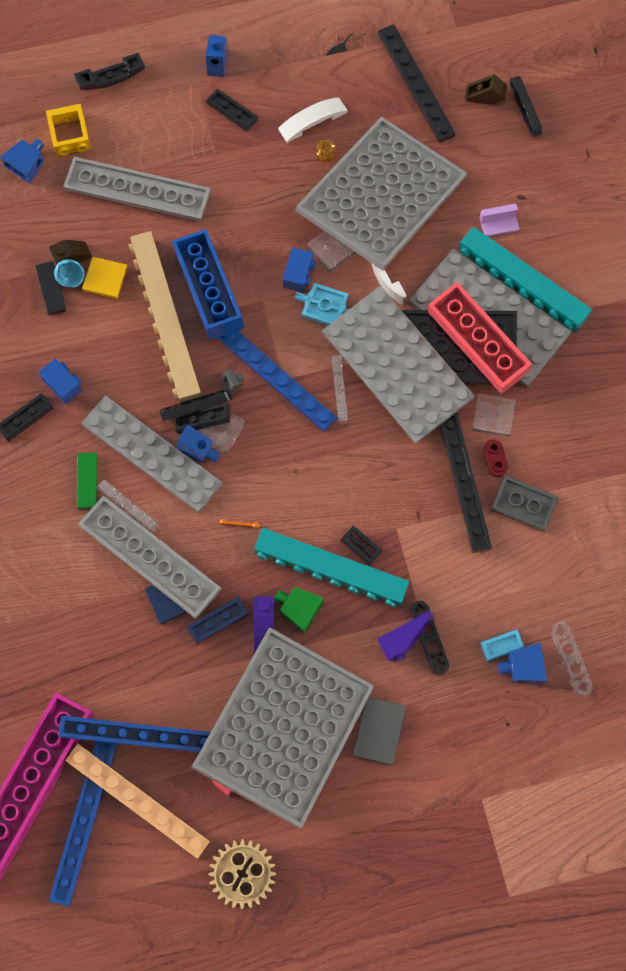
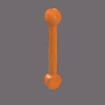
M220 520V525L253 527L254 529H259L260 527L258 522L245 523Z

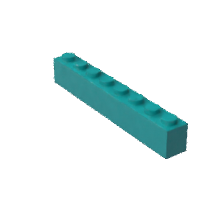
M472 227L460 241L459 251L463 256L469 257L480 268L486 269L493 277L499 278L506 286L519 292L520 296L529 299L537 308L543 309L550 317L559 320L567 329L577 333L589 318L592 311L590 307L475 227Z
M262 528L254 547V552L259 559L265 561L268 559L273 560L278 566L292 567L297 573L304 574L305 572L311 574V577L316 580L322 581L324 579L330 581V584L335 587H346L348 591L354 594H359L360 592L367 595L366 597L370 600L377 601L379 599L384 601L387 606L396 608V606L401 607L409 585V581L265 528Z

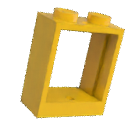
M81 104L46 111L56 156H66L70 153L84 152L91 149ZM80 120L83 137L61 142L57 141L55 125Z

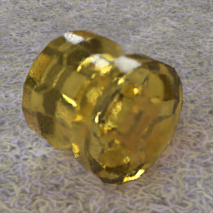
M322 139L317 143V157L323 162L330 161L334 157V144L329 139Z

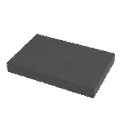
M505 475L491 511L545 532L559 497Z
M368 697L353 756L393 766L406 706Z

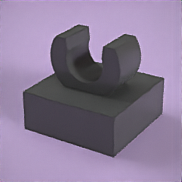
M229 369L225 370L220 380L224 388L230 389L231 394H234L238 386L242 385L241 381H244L242 373L234 374L233 370Z

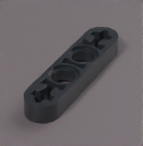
M521 77L510 78L511 91L532 137L541 135V123Z
M224 389L165 407L159 412L162 420H169L227 402L232 399L230 389Z
M424 601L415 602L412 605L411 614L413 619L420 616L419 612H415L417 606H420L421 609L425 608L424 614L430 610L428 604ZM432 619L429 623L432 627V632L429 634L422 633L420 640L431 671L435 675L441 676L448 671L449 662L436 625ZM431 642L438 644L439 650L434 653L430 652L427 647L428 644ZM439 654H442V656H439L438 658L441 664H445V666H443L442 671H440L439 668L435 669L434 666L437 665L436 658L432 660L431 657H436Z

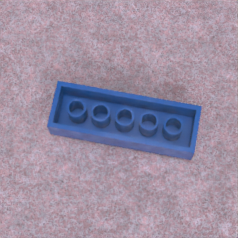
M207 229L172 240L176 257L209 340L244 329L242 315Z

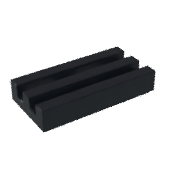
M352 526L341 538V542L369 566L382 553V549L355 526ZM355 533L360 539H362L376 552H371L367 547H365L351 534ZM347 538H349L352 542H354L359 548H361V549H362L365 553H367L371 558L369 559L365 554H363L359 549H357L352 543H350V542L347 540Z

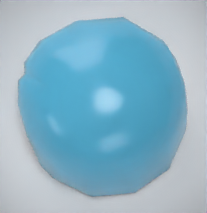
M69 259L60 261L54 270L56 281L64 287H77L82 283L85 276L82 266L78 262Z

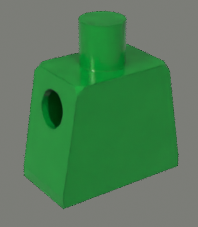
M296 587L292 589L289 595L279 590L274 598L275 601L282 604L280 614L303 634L306 633L324 603V598Z

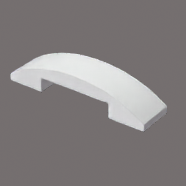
M340 98L327 99L298 112L284 122L278 130L288 143L302 136V131L330 117L334 120L348 113V110Z
M372 264L374 274L385 292L398 303L406 304L407 296L400 282L397 281L392 284L385 269L381 270Z

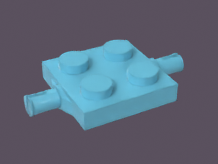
M317 283L313 284L308 295L298 292L295 295V300L305 302L302 312L303 318L327 326L349 310L346 308L349 294Z

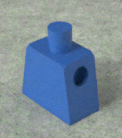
M209 35L206 50L207 76H225L229 50L227 37ZM214 59H217L219 63L214 64Z
M38 139L31 145L24 140H20L0 158L4 167L30 184L44 163L42 153L40 152L44 144Z
M189 425L186 426L177 441L176 448L200 463H203L205 458L216 463L221 454L212 449L213 441Z
M541 643L509 652L508 662L498 663L499 675L510 674L512 683L545 684L547 677Z

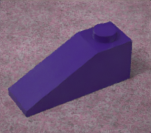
M274 596L254 597V654L269 627L274 629Z
M429 610L377 639L389 661H395L396 663L406 658L405 654L410 652L433 619V612Z

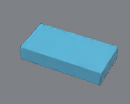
M517 629L480 642L487 662L506 656L511 651L524 648Z

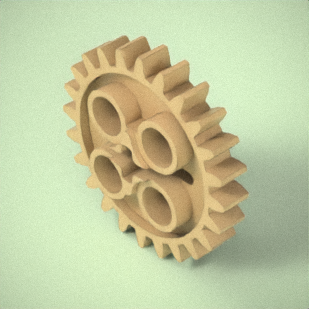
M244 839L241 840L240 845H237L234 840L233 847L231 848L228 844H225L226 851L224 852L219 849L218 851L221 856H213L217 863L210 864V867L215 870L208 873L209 876L214 877V880L209 883L210 885L217 886L214 888L213 893L220 892L218 899L221 900L225 897V905L232 901V908L234 909L238 903L242 910L245 907V903H248L250 908H252L253 901L260 905V897L267 899L264 894L265 891L272 892L271 888L268 887L269 884L276 883L271 880V877L276 875V872L271 871L275 864L268 863L272 856L265 857L267 849L260 852V844L258 843L254 848L252 840L249 841L248 845H245ZM242 854L245 857L242 865L234 864L233 858L235 855ZM252 857L253 861L246 870L248 877H243L236 891H232L233 886L239 879L237 872L239 870L243 871L247 861ZM255 864H259L263 868L259 876H254L251 873V868ZM230 872L234 875V880L231 884L223 882V875ZM244 883H249L252 886V891L248 895L241 893V886Z

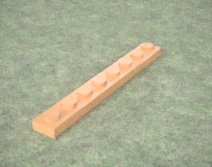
M79 744L76 745L65 760L195 858H199L210 842Z

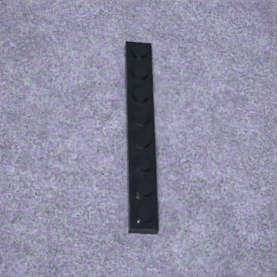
M393 24L378 30L381 41L438 142L441 143L455 137L454 129L395 25Z
M456 412L442 423L440 427L472 553L491 550L492 546L458 413Z

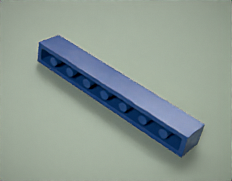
M61 716L58 738L200 752L211 732Z

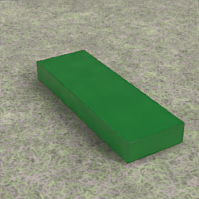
M97 452L78 453V509H92L97 503Z

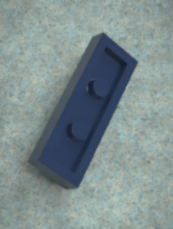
M239 597L188 625L187 629L196 644H199L248 616V613Z

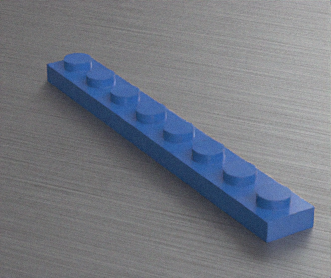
M239 331L217 338L320 430L325 432L337 420V417Z
M95 742L92 754L111 768L117 744ZM86 776L49 898L50 902L69 907L104 789Z

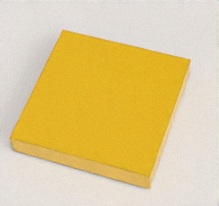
M92 257L82 287L83 292L118 299L128 265Z

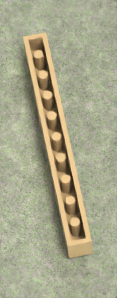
M149 231L131 236L132 244H128L131 255L135 254L136 256L133 262L136 271L140 270L141 273L138 276L140 285L145 286L146 291H143L145 302H149L151 306L148 307L150 318L154 317L156 322L152 325L155 334L160 336V339L157 340L160 351L164 350L165 356H162L165 367L169 366L170 372L167 373L169 381L175 385V389H172L175 400L179 399L181 403L201 397L200 388L152 232Z

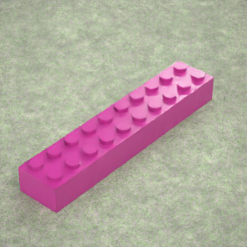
M58 693L54 694L0 788V881L67 764L65 760L80 741L58 738L61 716L92 719L94 716L90 710Z

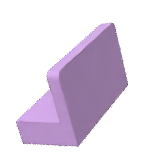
M517 204L481 210L479 220L483 234L491 237L518 232Z

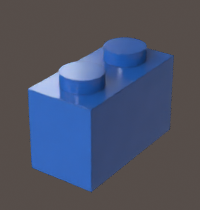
M292 248L283 276V288L304 293L306 286L309 287L311 282L310 271H314L316 260H313V252Z
M55 358L38 373L43 382L66 405L82 391L80 386L82 382L75 374L71 375L68 372L69 368L63 361L60 363Z

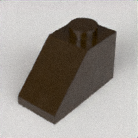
M493 74L468 84L465 100L489 105L505 100L507 84Z
M63 240L49 246L56 265L65 259L81 263L92 258L85 241Z

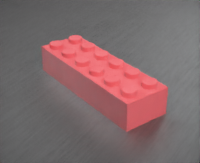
M458 282L428 305V313L501 394L531 371L532 363Z

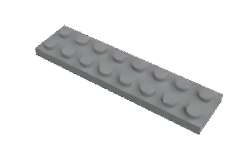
M79 157L73 158L63 186L64 191L198 222L202 221L211 193V188Z
M106 395L81 423L83 427L197 513H200L223 485L219 479Z
M102 496L78 523L80 528L195 619L200 616L221 591L220 586L105 496Z

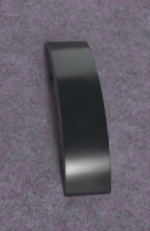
M139 53L123 57L122 63L94 72L87 69L73 75L80 90H94L123 82L144 70L145 65Z

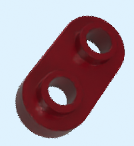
M489 440L484 446L483 453L489 473L493 477L499 478L506 474L508 463L502 444L497 440ZM494 446L497 450L492 451L490 447ZM500 464L502 468H496L495 465Z

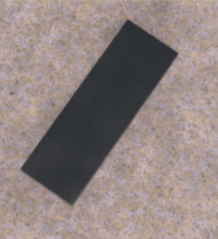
M216 89L206 100V104L246 132L258 120V116L219 89Z
M50 261L35 265L48 316L65 312L66 308L60 285L54 275V262Z
M41 393L0 423V432L9 442L54 408Z
M225 403L176 417V432L182 434L187 425L195 430L230 423V405Z

